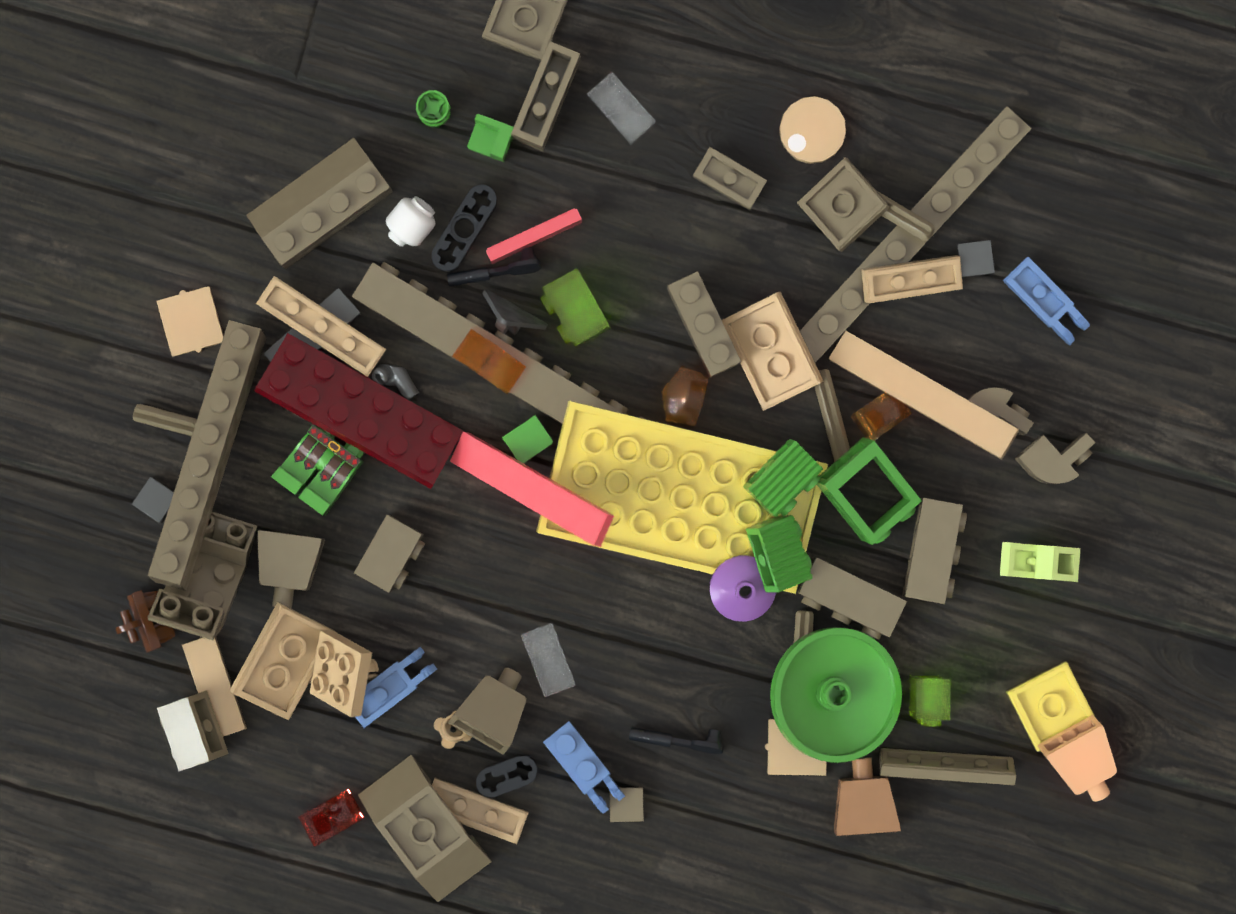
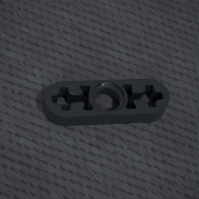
M481 184L470 189L432 251V261L440 271L453 272L459 268L497 206V197L491 187ZM484 192H487L489 194L487 198L491 204L488 207L485 205L480 207L477 215L483 216V218L478 222L473 215L464 213V210L468 207L473 211L477 203L473 198L475 194L481 196ZM462 219L470 220L474 224V232L467 238H461L455 233V226ZM451 235L456 242L465 244L463 250H460L456 246L452 254L456 259L455 262H447L444 266L440 264L442 258L438 254L441 250L445 252L449 250L452 242L446 241V239Z

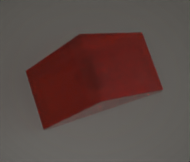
M347 789L303 812L299 819L315 847L364 819V816L350 790Z

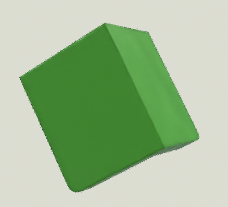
M476 114L475 126L467 147L471 151L504 162L513 140L511 132L514 127Z
M536 415L502 437L515 458L523 464H526L534 456L553 444V440Z

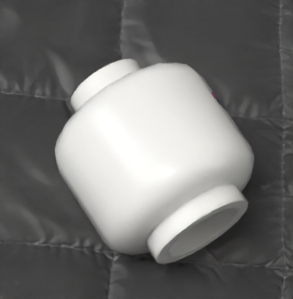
M414 196L413 199L402 198L386 218V224L390 229L388 236L402 247L405 244L419 246L435 226L434 210L417 196Z

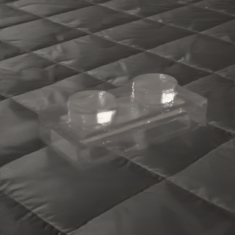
M613 72L587 93V96L630 145L656 124L652 116Z
M553 623L521 634L544 697L576 686Z

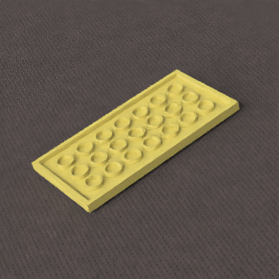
M568 401L550 479L614 515L604 541L599 548L713 574L721 563L731 557L739 555L754 557L746 528L774 518V516L770 515L743 486L777 451ZM816 461L823 468L818 474L820 476L827 469L828 464ZM817 485L808 492L803 489L795 498L797 501L795 507L786 514L792 515L801 527L802 537L800 541L803 544L804 552L807 551L821 495V490ZM540 515L537 533L593 546ZM798 585L783 591L796 594Z

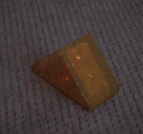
M470 329L452 356L507 395L526 369V366L472 329Z
M884 392L850 416L865 438L876 440L912 413L906 404Z

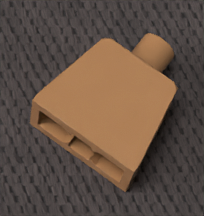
M861 757L852 760L853 778H841L838 781L834 833L836 836L901 831L888 777L873 776L872 757Z

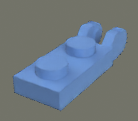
M1026 257L1003 280L1048 328L1051 327L1068 345H1071L1075 338L1058 321L1065 313H1067L1078 328L1085 331L1090 326L1089 322L1073 306L1074 303L1029 257Z
M421 647L401 662H395L366 685L361 716H356V719L363 728L367 727L418 688L417 685L437 670L434 664L427 665L413 679L405 671L404 668L418 661L425 653Z
M570 721L543 741L583 794L589 796L601 813L604 814L609 808L604 799L593 788L602 781L607 785L614 798L620 801L625 797L624 793L610 777V771Z

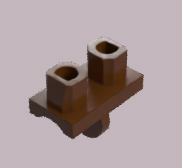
M140 590L127 596L135 621H133L129 609L122 611L120 615L124 625L116 627L115 630L117 634L127 632L131 644L140 641L136 628H138L145 651L148 653L161 648V644L175 637V633L172 627L162 624L154 625L153 621L148 620V615L158 591L143 593Z

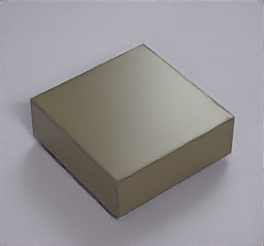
M619 787L625 795L620 801L610 793V822L644 821L643 787Z

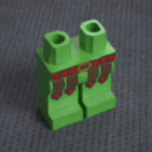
M312 425L307 434L271 477L294 495L301 493L298 498L322 516H326L357 470L364 463L361 458L365 452L348 443L343 446L335 440L336 436L316 425ZM318 470L319 472L317 473V475L314 477V479L311 481L308 487L305 488V486L308 484V482L311 480V478Z

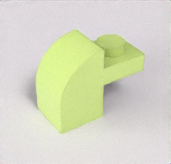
M1002 542L1000 576L1078 582L1081 548Z

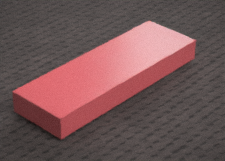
M571 209L487 248L486 252L491 263H497L520 252L524 248H529L581 224L582 218L577 209Z

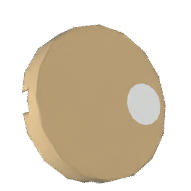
M815 96L802 98L791 104L783 114L779 131L781 143L797 161L813 164L822 163L837 153L843 145L846 127L845 119L839 108L829 100Z

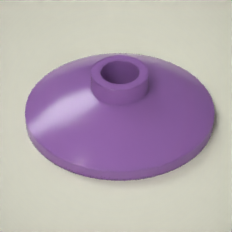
M749 555L734 556L725 560L717 567L710 581L709 591L712 603L723 616L734 621L745 622L762 616L770 608L776 595L775 592H765L755 557ZM750 586L751 591L749 595L741 596L739 594L741 587Z

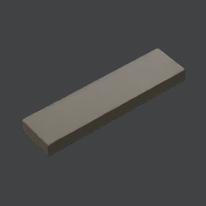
M880 749L879 765L881 776L1015 785L1016 771L1012 757Z

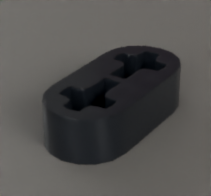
M523 754L482 769L476 779L477 789L486 797H496L526 786L536 778L538 772L537 764L533 758ZM522 761L524 765H531L532 770L528 772L527 779H523L521 775L510 778L508 772L516 770L518 767L517 762ZM491 772L493 777L504 774L506 779L496 784L497 790L492 791L489 786L483 787L482 782L486 780L487 773Z

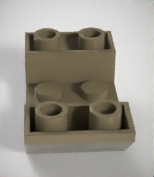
M211 512L187 591L167 585L164 590L159 589L148 615V620L214 640L225 624L244 576L257 532V526Z
M411 754L363 790L358 796L375 826L413 877L439 902L492 861L473 835L469 836L430 784L431 779Z

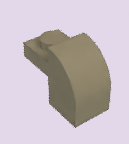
M987 388L974 393L967 399L1016 427L1021 435L1027 434L1034 422L1028 419L1030 413L1014 403L1011 407L1006 405L1013 394L1009 390Z
M1084 433L1059 453L1049 440L1042 435L1036 438L1014 459L1032 478L1045 484L1066 483L1079 476L1071 464L1075 463L1079 466L1092 454L1089 448L1095 442L1087 433Z

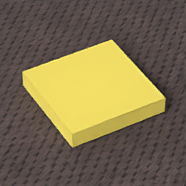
M1066 661L1006 691L1037 752L1040 751L1037 746L1040 743L1094 715Z

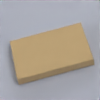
M781 291L722 320L741 360L740 364L763 411L824 382Z
M277 602L229 691L289 720L312 679L320 630H329L331 628Z

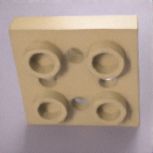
M331 629L320 630L310 694L349 717L361 716L367 680H373L378 676L376 673L369 674V672L379 671L377 662L371 659L372 652Z

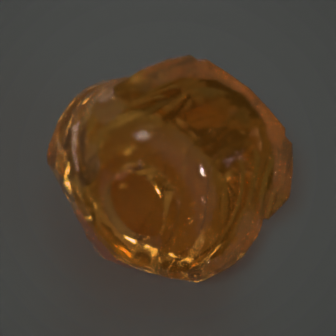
M684 365L679 368L662 390L667 422L672 421L673 423L679 422L680 424L696 425L704 402L708 378L698 371L686 368Z

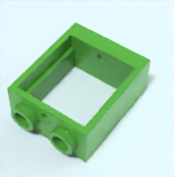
M864 437L819 476L821 479L816 484L861 541L871 545L884 541L891 534L890 529L899 521L902 522L910 518L916 511L915 507L922 501L876 442ZM873 459L903 498L873 525L868 527L839 491V488Z

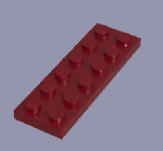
M287 333L254 391L430 489L433 487L463 432L460 428Z

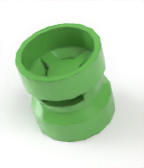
M428 90L418 97L416 111L420 120L426 126L440 127L449 120L451 107L446 96L441 92Z

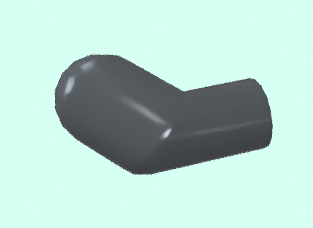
M385 363L378 365L372 371L373 381L380 385L397 387L402 396L407 400L419 394L408 372L402 366Z

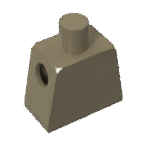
M258 530L260 585L274 586L272 606L275 607L277 602L292 609L294 590H310L324 546V538Z
M504 668L498 680L486 675L457 709L448 723L497 752L504 754L513 742L527 700L524 695L515 691L522 676L510 668Z

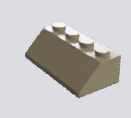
M352 138L246 216L279 264L287 269L393 191L357 141Z

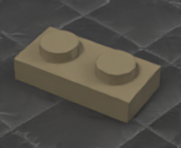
M709 147L693 174L695 179L748 210L752 208L767 182L766 179Z

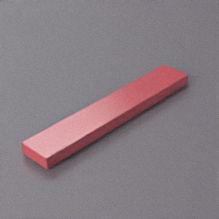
M462 432L450 460L451 463L593 546L601 547L614 515L469 432Z

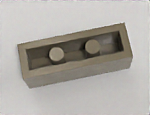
M549 41L511 132L513 140L542 152L544 151L580 64V53Z
M698 271L668 285L667 290L709 378L739 365L741 360Z
M920 498L922 501L918 506L902 596L945 604L946 598H952L955 579L950 578L952 565L957 566L959 562L961 546L956 545L958 532H964L967 513L962 512L963 505Z
M814 557L810 570L813 577L811 580L801 583L797 592L804 596L801 602L818 611L823 605L834 611L831 616L832 618L847 625H850L851 621L854 620L864 625L861 632L880 640L882 635L890 638L907 601Z

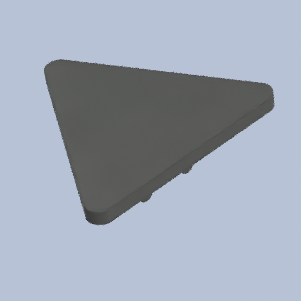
M484 289L482 294L497 317L495 327L503 334L509 330L513 335H516L520 327L546 330L548 326L546 322L490 290Z

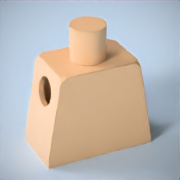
M1094 715L1037 745L1075 795L1088 791L1092 801H1100L1110 794L1105 780L1114 776L1117 773L1105 729Z

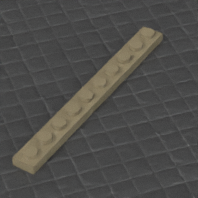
M1007 106L911 211L934 225V235L1032 128ZM897 225L805 324L800 333L815 363L869 305L864 301L861 269L909 262L927 241L919 239Z

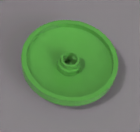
M840 627L819 629L798 639L780 659L771 683V708L780 732L801 753L826 762L839 763L856 760L871 753L881 745L894 728L902 702L900 675L894 660L887 650L869 635L857 630Z

